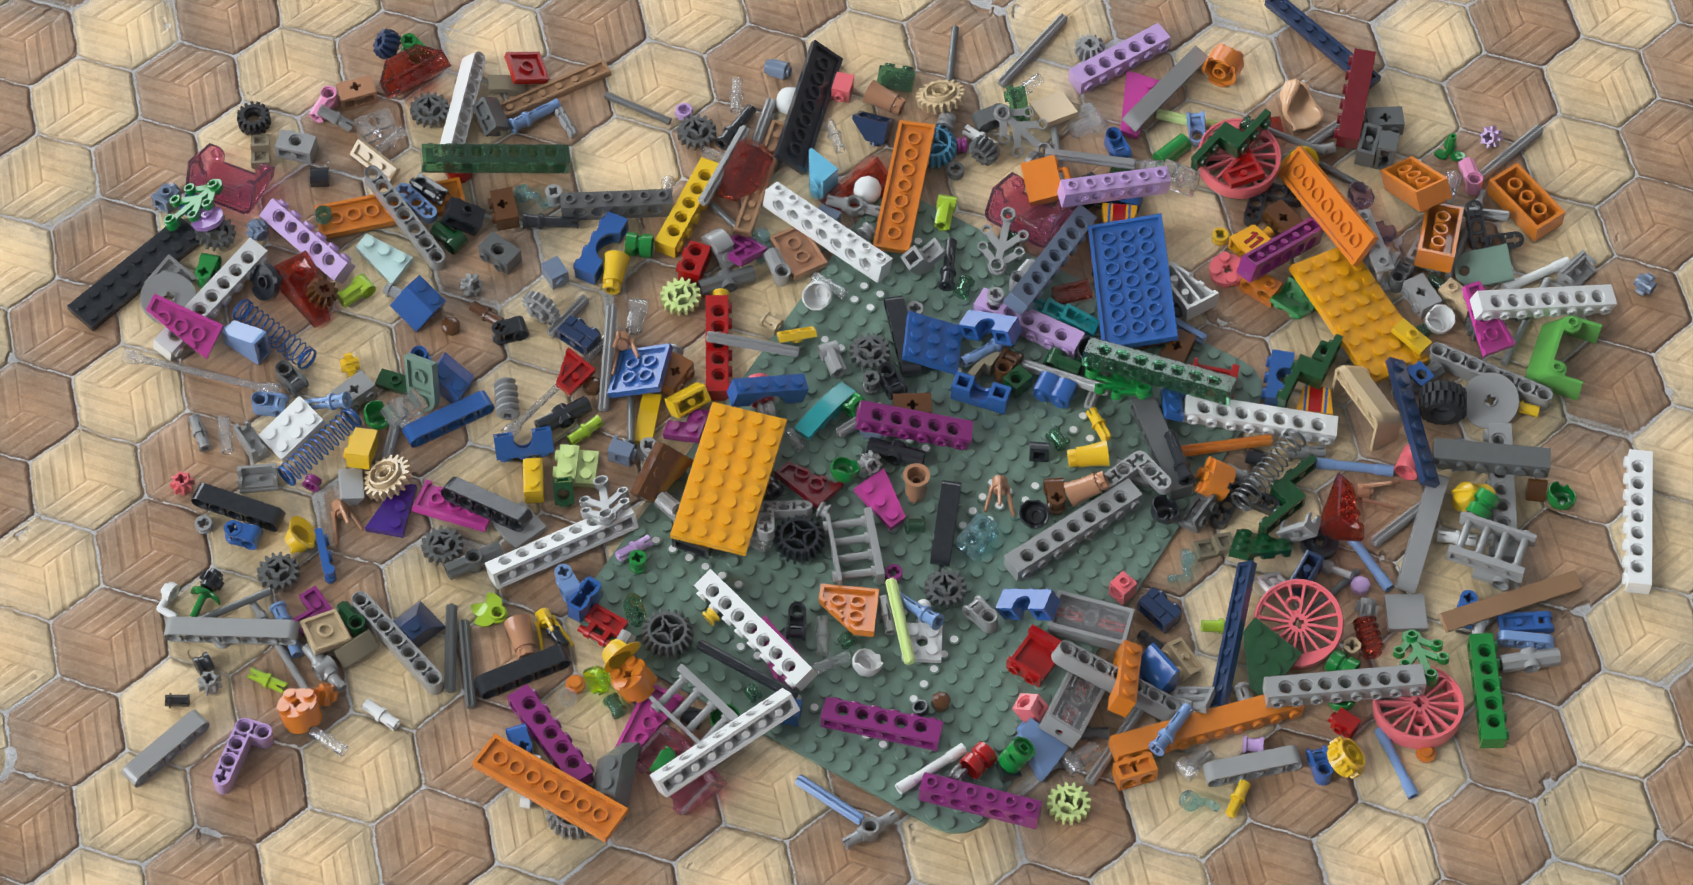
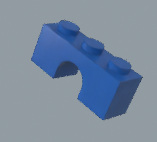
M968 310L959 323L963 339L980 341L985 334L992 332L995 343L1013 346L1022 332L1018 317Z
M1272 349L1271 356H1267L1266 367L1269 368V372H1265L1263 383H1267V386L1262 388L1261 399H1265L1264 405L1277 407L1278 400L1275 399L1277 392L1284 387L1283 383L1278 379L1285 378L1287 374H1291L1290 368L1294 361V352Z
M957 371L951 385L950 399L1005 415L1011 400L1012 387L993 382L991 388H985L976 383L975 376Z
M551 427L532 428V438L525 445L517 444L513 439L512 432L493 434L497 461L510 462L512 458L518 457L523 460L531 458L532 455H539L540 457L549 456L550 453L554 452Z
M1003 589L995 609L1004 620H1021L1023 613L1028 609L1036 620L1053 621L1061 600L1051 589Z

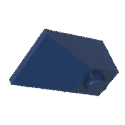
M861 110L852 116V120L865 141L870 142V145L881 147V145L887 143L895 119Z
M421 600L393 620L417 648L445 629V625Z

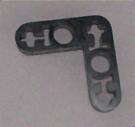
M1273 183L1261 195L1249 198L1243 222L1247 227L1251 225L1258 226L1266 201L1275 203L1282 199L1288 206L1293 208H1299L1303 205L1299 200H1294L1296 196L1288 186ZM1280 191L1284 195L1277 197L1274 195V192ZM1258 201L1261 203V206L1255 207L1251 203ZM1252 212L1255 213L1254 219L1249 220Z
M1471 200L1465 204L1464 213L1471 251L1479 249L1475 247V244L1478 242L1477 237L1473 238V235L1482 234V237H1478L1479 243H1483L1480 249L1492 247V240L1495 237L1500 238L1502 244H1506V239H1511L1514 235L1516 238H1519V241L1516 242V245L1514 242H1508V249H1515L1523 245L1524 236L1518 231L1487 235L1483 206L1480 201ZM1473 203L1478 208V210H1475V216L1479 215V218L1470 220V217L1474 216L1473 211L1469 210ZM1474 221L1479 222L1481 225V229L1478 232L1473 231L1471 228Z
M1234 481L1233 484L1229 483L1227 487L1230 489L1228 495L1223 501L1218 502V510L1211 516L1210 523L1214 529L1223 530L1227 527L1237 509V506L1231 499V494L1233 490L1239 488L1242 482ZM1246 485V487L1251 493H1253L1255 496L1260 497V494L1256 489L1249 485ZM1241 490L1247 498L1251 495L1247 491ZM1261 493L1262 497L1258 498L1257 503H1252V509L1270 516L1274 509L1280 505V502L1274 496ZM1237 495L1239 500L1244 505L1250 507L1249 504L1242 497ZM1224 502H1230L1233 505V507L1230 509H1226L1222 506V504ZM1221 513L1224 514V515H1223V520L1220 521V522H1217L1216 520H1218V519L1220 518Z

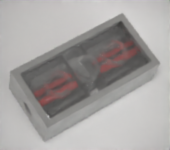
M1058 590L1057 597L1061 600V603L1053 621L1048 623L1049 634L1113 651L1119 648L1124 639L1128 640L1135 609Z
M1068 671L1038 728L1073 748L1084 733L1105 690Z

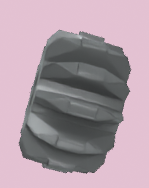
M979 135L970 143L969 153L972 154V158L976 159V162L989 166L998 159L1000 148L997 147V143L993 142V139H989L988 136Z

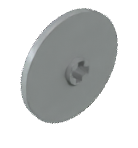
M163 272L152 276L145 282L140 294V303L144 313L154 322L161 324L146 312L154 293L164 298L169 295L170 298H173L172 302L183 307L197 293L193 284L184 276L173 272Z
M1483 373L1471 379L1465 386L1467 392L1466 417L1475 426L1487 429L1488 423H1509L1515 417L1519 407V395L1515 385L1507 377L1497 373ZM1489 396L1496 400L1492 406L1489 403H1485Z

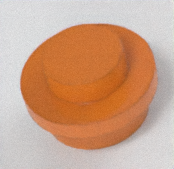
M571 675L566 680V689L572 694H579L585 688V680L580 675Z
M1431 747L1416 749V757L1422 763H1430L1436 757V750Z

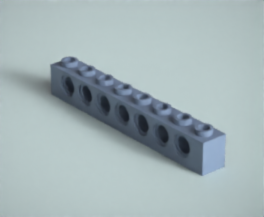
M1078 205L1003 303L1020 316L1025 310L1029 312L1035 304L1033 300L1037 301L1044 293L1041 289L1044 288L1046 290L1052 283L1051 276L1055 279L1061 271L1059 266L1064 267L1070 259L1067 256H1072L1078 249L1076 244L1081 245L1087 236L1084 234H1089L1088 225H1094L1093 222L1097 217L1082 205Z

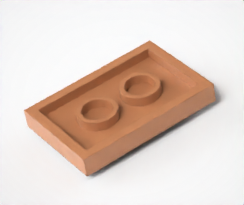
M790 227L769 236L771 245L779 249L785 263L789 265L791 269L790 275L794 280L828 266L825 257L814 240L796 228Z

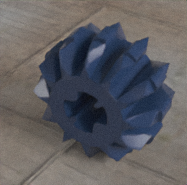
M382 29L380 33H377L375 43L373 44V52L381 59L392 60L399 50L401 36L392 29Z

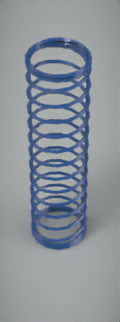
M244 299L237 304L233 311V318L239 320V322L244 319V324L250 322L249 325L251 326L252 320L259 312H263L261 318L253 327L257 328L262 318L268 316L267 321L260 328L263 330L268 321L273 320L272 325L266 331L267 335L272 327L278 324L277 330L268 338H271V343L269 344H271L272 348H276L277 352H281L284 357L287 356V359L292 361L293 364L298 365V368L301 370L306 369L314 362L317 355L314 348L311 346L307 347L306 342L301 343V339H296L295 334L290 335V330L285 331V327H280L279 322L275 323L274 318L269 319V315H264L263 310L259 311L258 306L253 307V302L249 299ZM248 302L240 311L239 317L236 318V312L243 303ZM248 305L246 311L241 315L244 308ZM257 308V312L252 319L245 323L252 309ZM284 328L283 333L280 335V337L276 341L272 342L273 337L278 332V330ZM286 332H289L287 339L277 347L280 338ZM291 336H294V340L290 344V346L283 350V347L285 343L288 341V339ZM297 340H300L297 348L292 353L288 354L289 349L291 348L293 343ZM302 344H305V347L303 351L300 353V355L294 358V354L297 351V349ZM314 351L313 357L309 361V363L301 367V363H303L310 356L311 352Z
M344 408L341 410V415H336L335 420H330V424H326L324 429L319 430V434H314V439H309L308 444H303V448H299L298 453H293L292 458L287 459V463H282L277 468L279 475L286 483L294 486L296 485L295 477L302 479L300 473L288 463L289 459L293 460L296 467L303 474L307 475L306 469L294 459V455H298L308 469H313L310 462L299 454V450H303L308 459L313 464L318 465L316 458L305 450V445L310 447L318 459L323 460L322 454L314 446L310 445L311 440L315 441V444L322 453L329 455L328 450L315 439L316 435L320 436L323 443L330 450L334 451L333 445L321 435V431H325L328 438L335 445H340L337 438L326 430V426H330L334 434L340 440L345 441L343 434L331 425L332 421L336 422L345 435L350 436L348 429L337 421V416H340L345 425L352 431L355 429L354 426H362L361 418L353 409ZM349 414H350L351 416H353V417L357 420L358 423H356V422L349 416ZM345 420L351 424L353 429L345 422ZM340 425L344 427L348 434L340 427ZM334 429L342 436V438H340V437L337 435V433L334 431ZM329 434L336 440L337 443H335V442L332 440V438L329 436ZM323 438L331 445L332 448H330V447L326 444V442L323 440ZM318 444H320L327 453H325ZM314 450L318 452L321 458L314 452ZM302 458L310 465V467L307 466V464L302 460ZM297 463L304 469L305 472H303V471L299 468V466L297 465ZM284 464L288 465L290 471H289L286 467H284L283 465H284Z

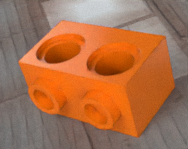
M1268 274L1251 283L1241 277L1239 290L1271 308L1273 303L1269 300L1272 296L1281 292L1283 283Z
M1151 752L1113 763L1112 776L1118 791L1157 780L1158 768Z

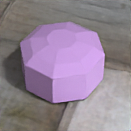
M680 103L676 106L675 116L679 120L684 121V117L690 119V114L693 115V108L689 103Z
M1363 576L1354 577L1350 585L1352 593L1358 596L1366 595L1370 589L1368 578Z

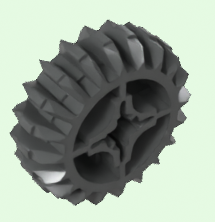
M668 608L666 612H662L659 609L658 614L652 612L651 618H646V623H643L641 631L642 644L645 645L647 651L651 650L652 656L658 654L659 659L662 656H665L667 660L669 656H673L676 659L677 654L683 656L684 650L689 651L694 638L693 624L690 623L689 617L684 618L683 612L677 614L676 609L673 612H670Z

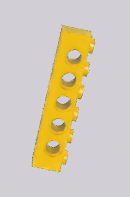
M703 157L700 158L654 240L655 251L676 258L677 254L682 252L686 238H690L694 224L699 222L701 211L707 207V205L702 206L698 199L719 163Z

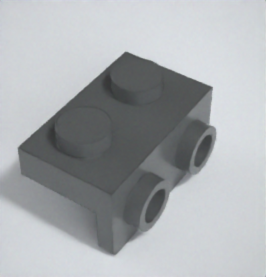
M1198 493L1177 521L1178 525L1198 534L1207 525L1212 514H1215L1218 510L1219 505L1216 495L1211 494L1208 498Z

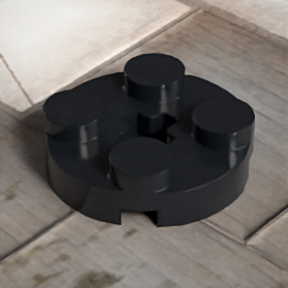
M261 263L252 268L250 272V281H253L254 286L251 287L252 292L256 298L262 301L276 299L280 291V285L283 283V278L270 263Z
M1320 524L1317 536L1301 540L1299 546L1303 554L1310 550L1323 556L1324 560H1327L1337 553L1339 538L1331 527L1327 526L1326 528ZM1316 540L1323 541L1322 545H1316Z

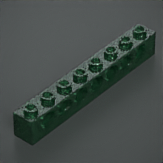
M505 143L421 144V173H569V145Z
M1090 337L1083 352L1082 365L1222 405H1229L1235 391L1236 377Z

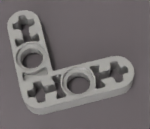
M1144 451L1134 452L1105 473L1108 481L1113 482L1112 484L1109 483L1110 488L1104 490L1105 492L1127 478L1132 479L1137 474H1140L1159 494H1168L1173 488L1171 478ZM1123 468L1130 470L1126 475H1122L1119 472ZM1150 469L1157 471L1153 476H1149L1146 473ZM1159 478H1160V481H1161L1163 484H1167V485H1166V486H1163V485L1160 486Z
M807 500L763 501L757 519V538L761 541H771L774 539V519H787L788 516L795 518L796 514L799 518H802L804 514L806 518L810 517L813 513L812 503Z

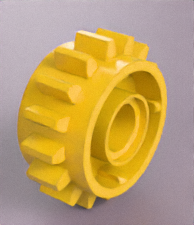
M1341 736L1330 742L1327 757L1332 768L1345 778L1350 777L1354 779L1361 775L1363 770H1365L1366 760L1357 743L1350 738H1342Z

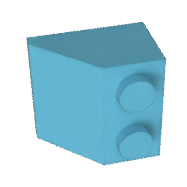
M810 148L809 192L813 198L824 203L827 200L828 194L833 195L838 190V168L814 149Z

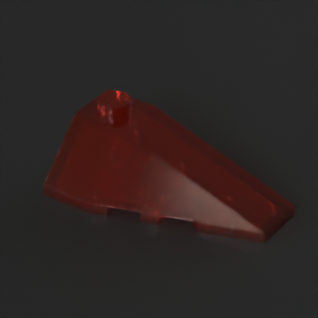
M870 154L859 162L819 202L826 205L828 194L842 198L854 195L853 190L856 181L865 176L874 177L879 181L882 189L880 198H882L888 170L878 156ZM831 207V208L836 209V210H838V211H840V212H843L842 209H840V208Z
M306 250L274 266L278 274L283 278L280 291L314 328L331 320L327 306L324 309L320 305L315 308V303H309L310 298L306 297L308 284L311 283L312 279H318L316 265Z

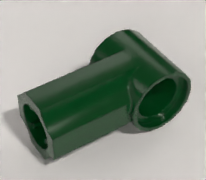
M436 221L430 230V234L441 241L447 251L453 255L468 243L467 237L461 231H454L449 226L442 224L441 221Z
M1052 347L1043 365L1080 375L1083 362L1066 356L1059 348Z
M342 601L337 604L336 609L353 638L368 630L364 617L354 609L349 601Z

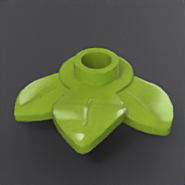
M487 593L486 603L471 604L472 612L477 617L474 621V624L477 626L488 627L493 623L501 624L508 617L506 608L502 606V599L494 593Z

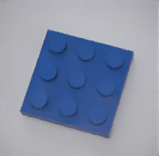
M909 311L906 319L902 359L956 375L959 366L962 337L959 325Z
M671 344L637 348L639 358H636L632 349L620 350L615 374L612 375L607 392L609 397L616 398L661 392L673 351Z

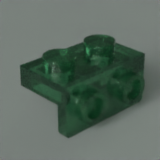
M885 63V65L879 66L877 82L887 89L912 93L917 72L913 71V67L902 66L901 69L896 68L895 64Z
M1006 86L1007 91L1003 92L1005 102H1009L1010 109H1023L1028 106L1025 86ZM1029 109L1025 110L1026 115H1030ZM1013 116L1017 122L1031 121V118L1024 116Z

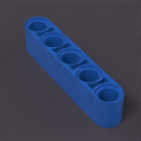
M478 391L408 423L403 427L402 432L411 447H419L490 414L495 406L486 391Z

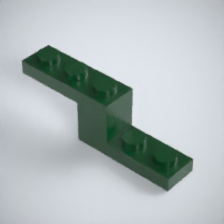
M1265 108L1244 132H1241L1225 121L1191 157V168L1197 171L1201 166L1204 167L1209 158L1215 155L1220 148L1235 158L1246 153L1249 145L1252 142H1256L1261 132L1270 127L1272 123L1271 112Z
M1336 334L1333 340H1329L1326 347L1328 351L1326 355L1322 354L1319 361L1300 354L1298 360L1294 359L1290 368L1291 374L1285 376L1283 381L1284 387L1277 392L1275 398L1278 400L1277 407H1286L1298 381L1320 390L1341 348L1343 336Z
M1313 454L1308 458L1304 457L1294 469L1290 468L1286 471L1284 477L1280 480L1276 479L1270 485L1269 495L1276 497L1280 505L1274 509L1270 516H1265L1260 520L1258 534L1271 533L1283 520H1287L1305 505L1306 495L1295 485L1316 469L1317 458Z

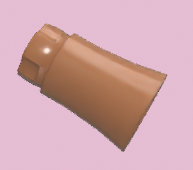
M873 80L865 92L863 103L874 105L899 115L904 108L906 99Z
M910 464L903 472L905 492L910 502H922L927 492L930 471L923 464Z
M1100 471L1077 480L1065 482L1064 488L1073 507H1077L1091 497L1102 493L1103 490L1110 488L1105 473Z
M518 614L505 620L504 626L510 636L518 659L536 653L530 615Z

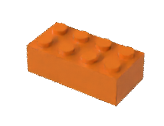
M1413 156L1380 170L1384 189L1419 212L1428 211L1431 207L1443 204L1446 200L1452 198L1448 178Z
M1518 162L1489 180L1487 194L1502 210L1510 212V218L1533 242L1563 224L1566 212Z
M1443 203L1437 204L1424 212L1414 266L1451 273L1460 232L1463 207Z

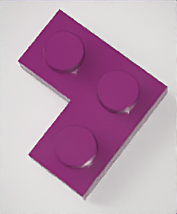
M734 235L730 238L734 243L733 248L735 250L728 253V260L742 267L762 257L763 253L767 251V247L750 237Z
M696 409L689 414L686 422L668 420L663 431V439L700 443L709 410Z
M313 586L299 595V599L307 611L292 620L299 623V621L330 611L332 607L318 588ZM299 626V632L303 637H305L301 627Z

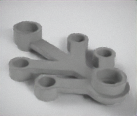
M1000 104L993 112L994 118L1000 124L999 143L1006 145L1010 141L1007 135L1008 123L1013 127L1014 148L1012 149V154L1014 157H1020L1023 154L1021 135L1036 148V152L1040 154V157H1045V153H1041L1040 148H1051L1050 144L1047 142L1041 143L1026 129L1038 128L1039 130H1044L1048 125L1047 121L1039 119L1038 121L1017 122L1013 116L1030 118L1034 114L1033 108L1027 106L1023 109H1010L1008 105ZM1030 109L1032 114L1026 115L1025 110ZM999 111H1005L1006 116L1001 117ZM1043 121L1045 123V127H1039V122ZM1001 137H1007V142L1003 143ZM1016 148L1021 150L1020 155L1015 154L1014 150Z
M1005 207L1001 211L1003 225L1000 239L993 233L990 225L985 224L981 227L982 235L987 237L997 250L995 257L989 250L987 242L981 241L977 245L978 252L984 254L989 261L988 270L993 275L1003 274L1009 263L1015 259L1020 260L1025 257L1023 247H1016L1013 253L1004 257L1005 251L1019 242L1025 243L1029 240L1028 232L1020 230L1016 236L1007 241L1010 225L1016 219V212L1012 207ZM1007 215H1011V216H1012V217L1009 218V219L1005 218ZM985 229H990L988 233L984 232ZM1022 234L1026 235L1025 238H1020ZM981 246H986L985 249H980ZM1018 251L1023 252L1021 255L1016 254ZM996 265L1001 266L999 269L994 268Z
M601 475L593 480L595 489L599 492L600 501L589 496H582L579 499L580 506L582 507L580 512L583 519L593 517L597 519L599 524L609 526L616 520V514L621 510L629 509L631 503L629 498H627L629 496L627 487L618 488L617 492L608 499L609 479L607 476ZM618 501V504L614 506L612 509H610V507ZM590 506L595 507V508H598V509H601V510H600V511L592 510V508H591Z

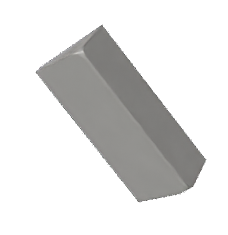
M339 469L340 500L357 506L364 499L362 470Z

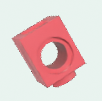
M842 72L836 73L831 88L832 100L849 103L854 89L855 75Z
M1122 571L1110 582L1108 594L1124 606L1136 595L1138 583Z
M1021 693L1012 710L1022 721L1027 722L1032 718L1036 722H1041L1049 706L1039 694Z

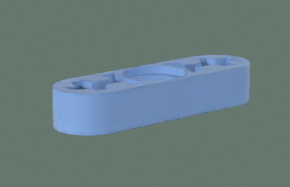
M408 183L397 185V192L419 219L427 224L437 220V209ZM415 200L422 202L419 206L411 204Z
M1501 630L1497 633V644L1508 648L1524 649L1534 647L1536 650L1554 648V637L1550 634Z

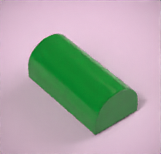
M1180 133L1156 151L1152 158L1159 165L1169 167L1191 150V142L1187 136Z

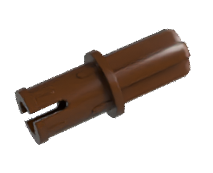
M476 301L470 304L469 310L481 317L482 321H487L493 325L496 321L505 320L503 317L492 312L491 308H486Z

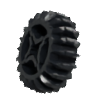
M796 514L794 519L788 516L787 521L782 520L781 525H777L773 544L776 553L779 552L781 558L785 557L787 562L793 560L794 565L797 561H800L803 565L805 560L811 563L812 558L817 559L818 554H822L825 547L826 534L824 533L823 526H820L818 521L813 522L812 517L806 519L805 514L802 518H799ZM792 532V535L788 536V538L784 540L787 534ZM815 539V541L809 547H807V544L811 543V540Z

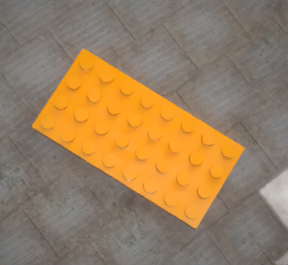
M1338 247L1290 265L1289 271L1333 335L1339 334L1343 336L1341 346L1355 366L1366 368L1375 384L1390 379L1385 363L1389 357L1404 360L1406 368L1411 364H1416L1418 361H1421L1424 365L1429 363L1430 358L1426 351L1421 355L1416 354L1391 332L1392 328L1403 318L1363 260L1358 267L1352 266Z
M712 402L670 538L742 556L747 555L787 425V419Z

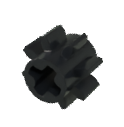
M214 568L207 571L204 570L199 577L201 579V587L212 592L220 591L224 585L223 574Z

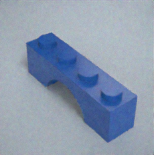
M608 211L605 217L600 219L597 230L591 234L590 242L583 247L581 257L574 262L575 278L596 285L603 273V261L598 257V252L608 244L621 243L629 230L627 218Z
M804 374L733 378L727 394L733 407L750 406L755 401L768 396L781 397L785 403L803 402L809 388Z

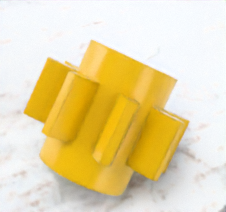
M352 352L343 354L344 359H339L341 372L347 373L348 377L355 375L357 370H361L358 356L353 357Z

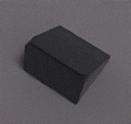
M996 760V768L1003 783L1022 777L1020 771L1015 774L1007 772L1002 768L999 760Z

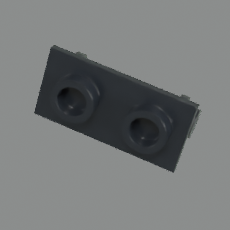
M420 172L416 178L412 177L409 181L411 187L421 195L442 206L449 191L448 189Z

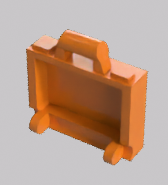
M1055 155L1020 163L1030 206L1059 200L1057 194L1061 181L1059 173L1063 172L1064 179H1071L1068 167H1059L1058 159L1055 158Z

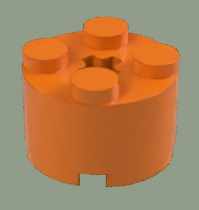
M1220 43L1212 49L1202 66V71L1204 74H1207V79L1216 86L1226 87L1230 84L1233 85L1244 68V55L1241 51Z
M1209 456L1204 467H1200L1197 470L1196 478L1198 480L1194 491L1208 498L1211 494H1214L1218 502L1223 501L1230 491L1227 488L1229 483H1234L1236 469Z
M633 655L627 657L618 668H614L610 672L613 688L627 703L632 704L631 702L634 701L640 703L646 700L655 690L653 686L655 682L657 683V676L642 659L636 658Z
M290 688L283 692V696L278 701L277 709L284 727L290 733L303 734L309 731L308 728L316 727L320 724L322 712L312 689Z

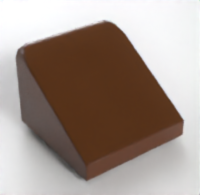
M1529 478L1526 485L1525 499L1527 501L1544 502L1548 480Z

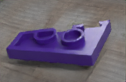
M405 485L406 490H400L399 495H393L392 499L386 497V500L366 525L365 531L403 538L416 495L417 485Z

